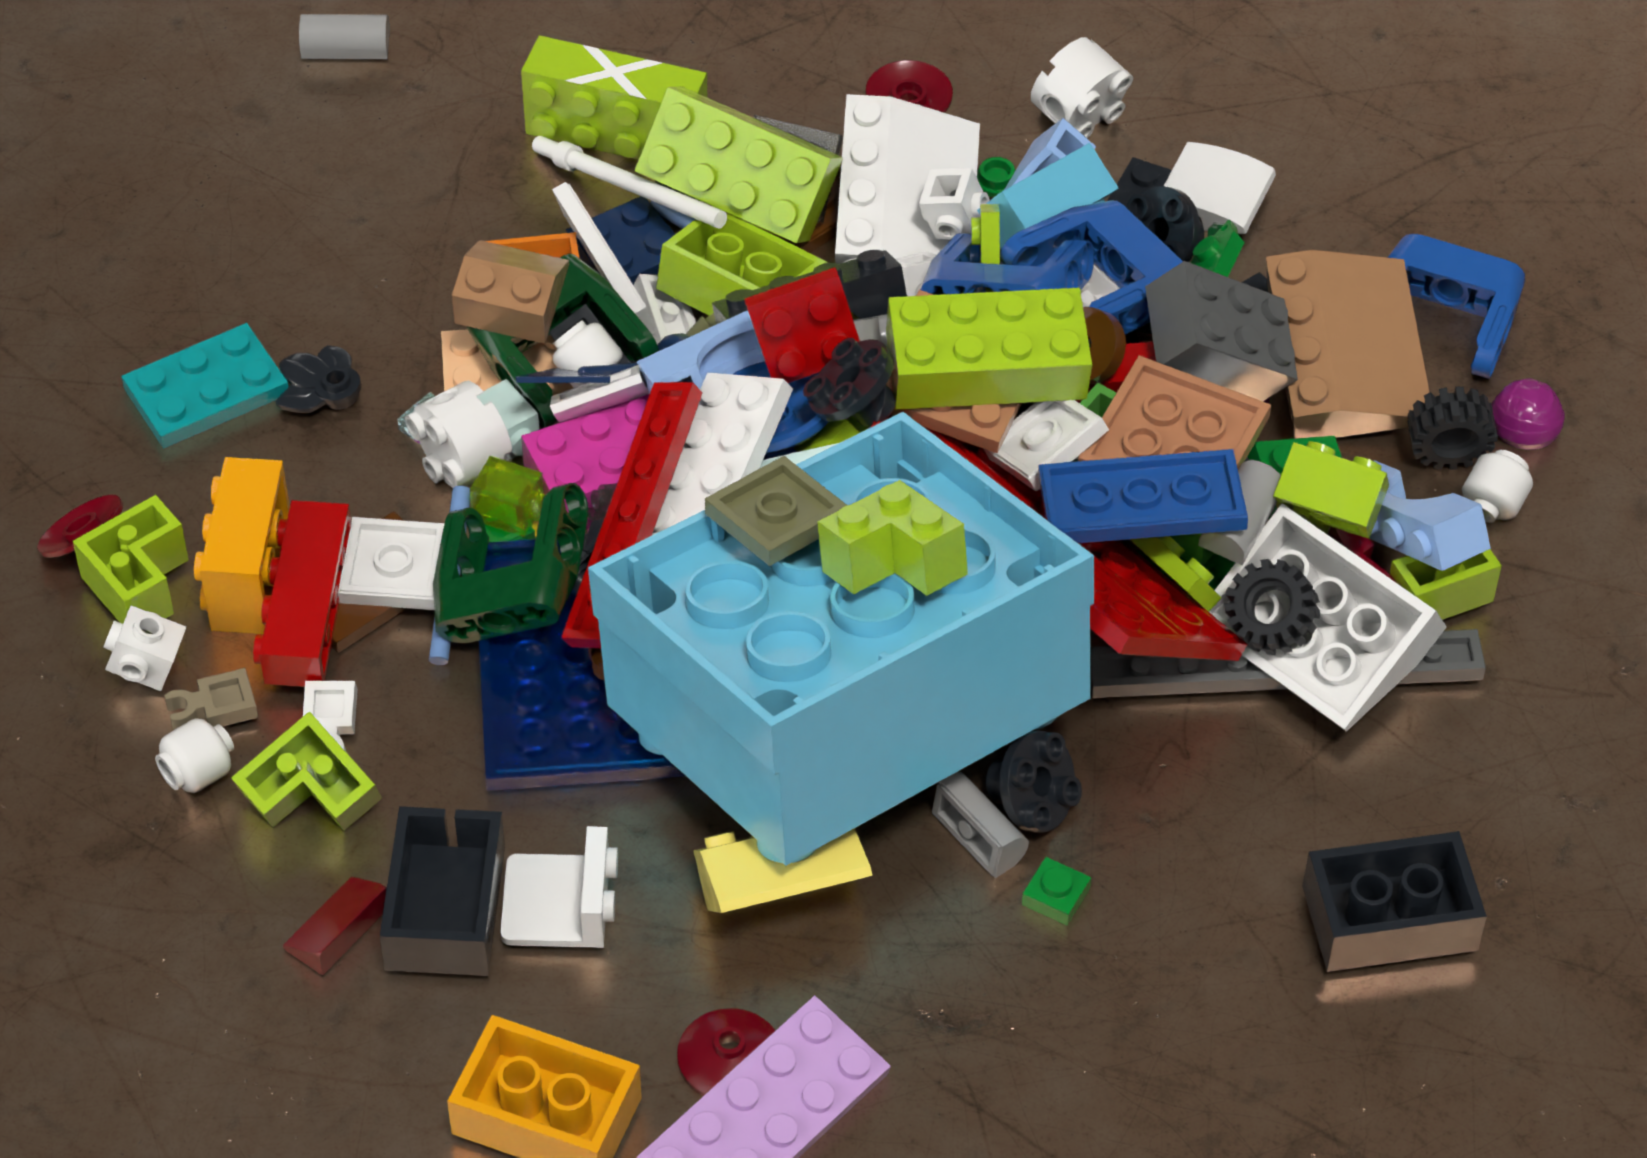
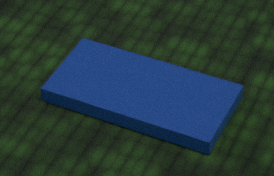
M1233 449L1038 465V478L1045 519L1077 543L1248 529V514Z

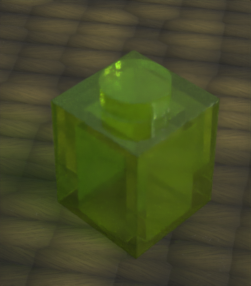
M489 456L470 488L471 507L479 512L486 525L525 537L534 520L539 522L543 498L546 495L543 490V472Z

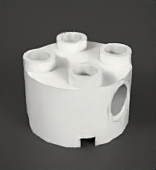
M1081 37L1069 43L1050 60L1055 68L1049 76L1042 71L1031 91V102L1056 124L1064 118L1082 135L1088 138L1096 124L1102 120L1107 124H1111L1122 114L1125 109V103L1121 100L1126 90L1132 84L1133 76L1092 39L1090 41L1087 37Z
M469 380L461 382L415 406L414 411L405 416V424L408 431L415 440L420 442L426 454V457L422 459V463L427 475L434 483L444 480L452 488L455 486L467 487L511 462V459L506 455L512 452V445L507 428L492 401L484 405L477 396L484 393V391L477 384Z

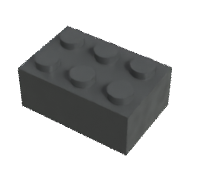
M1183 261L1145 286L1156 362L1260 401L1266 400L1298 380L1294 359L1295 352L1289 329L1288 310L1284 298Z

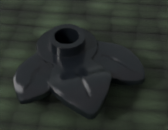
M327 345L321 349L317 356L310 353H295L279 362L281 373L288 383L291 384L275 401L276 406L283 410L310 413L323 405L339 410L352 406L358 400L362 386L360 376L352 369L350 354L340 347Z

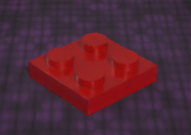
M835 267L744 298L771 378L784 379L787 383L819 373L832 359L833 349L838 343L847 338H854L857 342L860 341Z

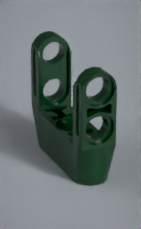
M566 254L560 257L569 260V267L549 331L586 304L628 360L637 362L659 351L651 332L604 277L574 254ZM467 326L469 333L500 381L507 379L538 413L539 427L543 429L556 423L558 420L553 415L550 407L551 396H553L551 387L547 383H516V376L537 372L522 353L539 342Z
M568 483L555 486L544 496L532 561L485 572L483 571L490 538L486 532L482 516L472 507L451 511L447 515L433 579L435 628L439 636L452 642L469 643L543 627L558 621L578 577L589 507L587 498L579 485ZM564 499L566 500L568 506V513L565 507ZM465 521H466V523H467V527H468V531H469V538L467 537L466 532H465V527H464ZM557 541L560 545L561 555L558 551ZM457 563H459L461 568V577L458 572Z

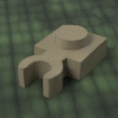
M245 668L197 679L199 691L191 693L187 690L178 689L164 695L168 711L180 708L185 709L182 712L170 715L173 730L195 718H207V722L213 727L218 724L226 726L258 718L256 703Z

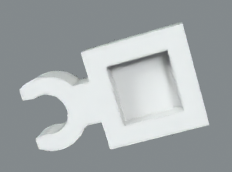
M305 681L303 716L310 711L346 752L340 734L355 733L358 691L355 681Z

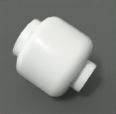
M582 320L553 343L557 348L553 355V362L560 369L578 371L582 366L618 364L623 357L620 347L599 323L586 325ZM570 383V384L573 386V388H576V387H578V386H581V385H584V384H587V383Z
M1496 450L1495 453L1483 454L1478 458L1462 487L1463 496L1482 505L1485 522L1493 523L1496 519L1504 521L1513 519L1518 514L1533 487V480L1528 471L1529 466L1520 456L1507 450Z
M195 718L161 739L159 744L160 753L156 755L155 760L163 778L174 790L182 788L187 792L196 793L229 773L231 768L229 752L234 750V744L228 732L220 724L213 727L204 719Z

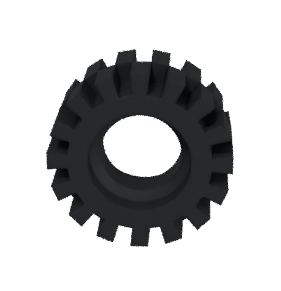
M1455 386L1454 393H1448L1446 387L1439 389V396L1435 397L1431 392L1424 395L1425 403L1417 400L1413 404L1414 410H1409L1407 422L1416 459L1420 458L1421 463L1425 466L1433 462L1434 469L1442 470L1444 464H1448L1449 470H1457V463L1464 462L1465 467L1474 465L1473 458L1478 459L1481 455L1486 454V451L1492 452L1494 450V442H1497L1498 435L1492 405L1489 403L1487 396L1484 394L1479 396L1478 390L1471 388L1465 394L1464 387Z
M1270 559L1260 560L1262 567L1256 568L1251 563L1245 566V569L1248 571L1247 575L1242 577L1237 573L1232 580L1236 583L1235 589L1227 588L1225 595L1230 600V603H1224L1225 613L1230 618L1227 620L1231 628L1251 649L1257 652L1263 649L1267 655H1276V649H1281L1286 654L1292 652L1291 644L1297 642L1301 647L1307 642L1303 637L1307 631L1313 635L1317 628L1313 623V619H1320V609L1316 605L1320 601L1312 584L1296 566L1290 567L1286 561L1277 559L1276 564H1273ZM1271 590L1285 592L1290 599V609L1285 618L1274 624H1265L1257 620L1255 605L1259 597Z

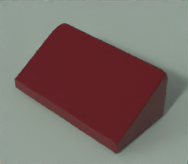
M351 876L283 944V949L323 976L383 915L387 887L381 883Z

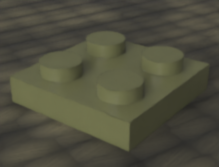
M785 456L776 459L705 498V514L768 566L818 540L817 521L847 506V504Z

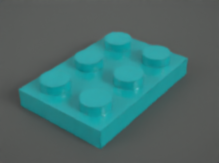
M248 323L121 376L124 390L163 449L277 400L289 387L288 381Z

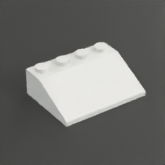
M846 94L835 263L840 264L847 260L855 259L860 253L867 250H886L894 258L925 251L937 255L950 240L936 239L928 221L923 219L919 205L930 169L972 168L977 177L980 124L894 97Z
M1284 504L1280 505L1263 527L1244 564L1235 563L1214 590L1222 598L1209 611L1236 634L1227 620L1230 618L1225 613L1224 603H1230V600L1225 595L1227 588L1235 589L1236 583L1232 580L1237 573L1242 577L1247 575L1248 571L1245 569V566L1251 563L1256 568L1262 567L1260 560L1270 559L1273 564H1276L1277 559L1286 561L1290 567L1296 566L1312 584L1320 601L1316 603L1320 609V619H1313V623L1317 627L1313 635L1307 631L1303 635L1307 642L1301 647L1297 642L1291 644L1292 652L1286 654L1281 649H1276V655H1267L1263 649L1257 652L1247 645L1241 656L1346 732L1419 664L1447 628L1436 610ZM1271 590L1261 595L1255 605L1257 620L1265 624H1274L1284 619L1290 609L1289 596L1279 590Z

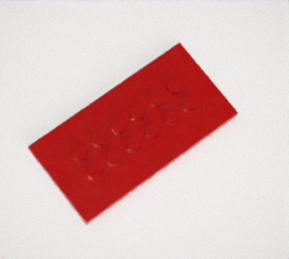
M874 421L871 427L881 423L882 421ZM924 427L1045 518L1040 489L1037 491L1033 490L991 461L983 448ZM1124 540L1078 543L1094 555V604L1090 605V629L1119 654L1239 661L1248 644Z

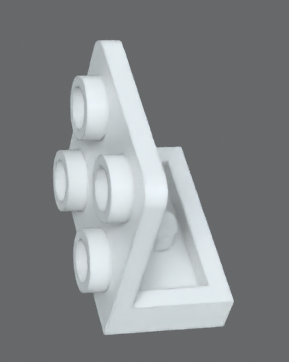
M587 826L585 855L513 854L508 857L500 930L501 940L504 944L512 946L604 948L605 923L614 922L615 891L608 890V879L617 878L618 848L609 847L608 827Z

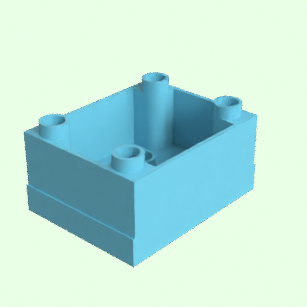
M904 412L796 465L847 505H851L871 495L886 485L901 480L964 523L968 575L928 596L896 573L856 594H852L822 572L819 539L777 563L768 566L705 514V510L588 567L593 615L598 619L607 705L638 732L639 741L646 750L665 756L757 840V848L765 858L783 863L785 866L808 858L819 847L1028 732L1051 724L1059 715L1090 699V605L1094 604V555Z

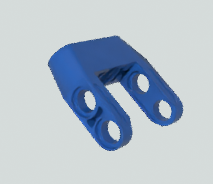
M1114 200L1072 207L1021 230L1006 241L1000 252V260L1005 265L1042 267L1064 241H1090L1094 249V264L1120 289L1092 301L1089 307L1112 314L1120 322L1125 334L1150 323L1145 286L1183 262L1123 204ZM1089 339V348H1091V339Z
M958 233L931 260L920 290L933 295L987 292L985 287L990 288L993 292L1080 288L1081 291L1092 276L1094 249L1090 241L1066 240L1042 267L980 263V245H971V234Z
M1420 234L1404 236L1387 258L1404 259L1411 296L1485 318L1476 339L1478 349L1471 364V374L1490 379L1511 330L1526 279L1522 268L1509 260Z

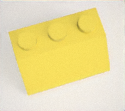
M855 828L819 847L808 858L790 863L787 866L765 858L759 852L757 840L753 836L736 840L734 831L704 838L706 848L693 851L707 911L719 913L872 876L870 864Z

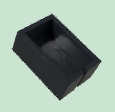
M399 806L380 930V943L385 970L489 975L505 852L502 812L456 809L454 819L458 847L449 846L445 809Z

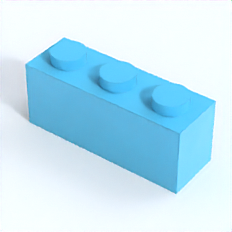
M1088 143L1005 189L986 204H999L1000 247L1002 249L1006 241L1017 232L1072 207L1105 202L1104 199L1119 188L1092 145Z

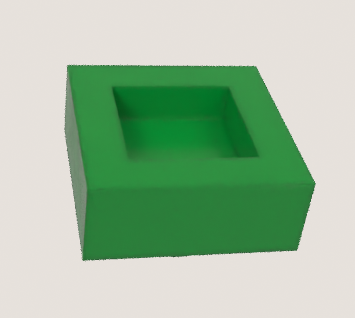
M1045 857L1022 894V905L1068 926L1090 890L1091 877Z

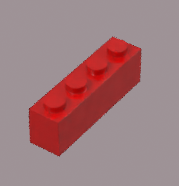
M291 500L288 518L280 519L277 542L281 552L279 557H272L269 579L270 585L273 586L272 595H264L261 610L262 624L265 625L264 634H256L253 647V660L255 664H261L264 684L305 687V681H325L340 604L338 589L352 524L349 504Z

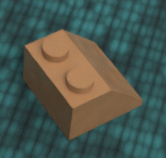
M479 240L464 255L452 292L454 323L545 344L568 271L569 260Z

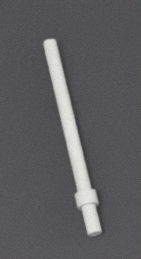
M537 136L533 140V151L552 159L553 163L560 168L568 171L579 170L718 229L722 228L727 221L725 211L583 153L581 147L570 142L561 141L558 143L543 136Z

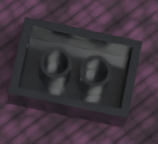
M1459 831L1309 851L1302 887L1327 972L1478 951L1487 915Z

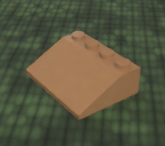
M1306 250L1266 256L1268 292L1285 299L1291 341L1295 352L1294 359L1298 380L1285 387L1294 439L1335 435V438L1408 427L1409 410H1414L1413 404L1417 400L1425 403L1424 395L1430 392L1404 259L1320 250Z

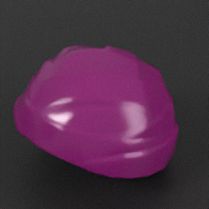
M1532 378L1511 382L1503 388L1491 403L1498 437L1504 443L1517 449L1536 450L1547 447L1556 440L1564 425L1565 413L1554 390L1546 383Z

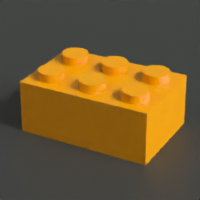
M225 457L221 476H214L212 480L211 502L214 505L212 514L206 513L203 520L202 534L203 541L206 542L204 552L197 551L194 561V578L196 581H202L200 609L201 611L208 612L211 631L264 634L265 625L262 624L261 619L262 602L264 595H272L273 590L269 579L270 563L272 557L280 556L281 548L278 547L277 542L278 525L280 519L288 518L290 508L283 460Z
M491 1015L447 1101L451 1133L519 1158H613L642 1099L640 1065Z

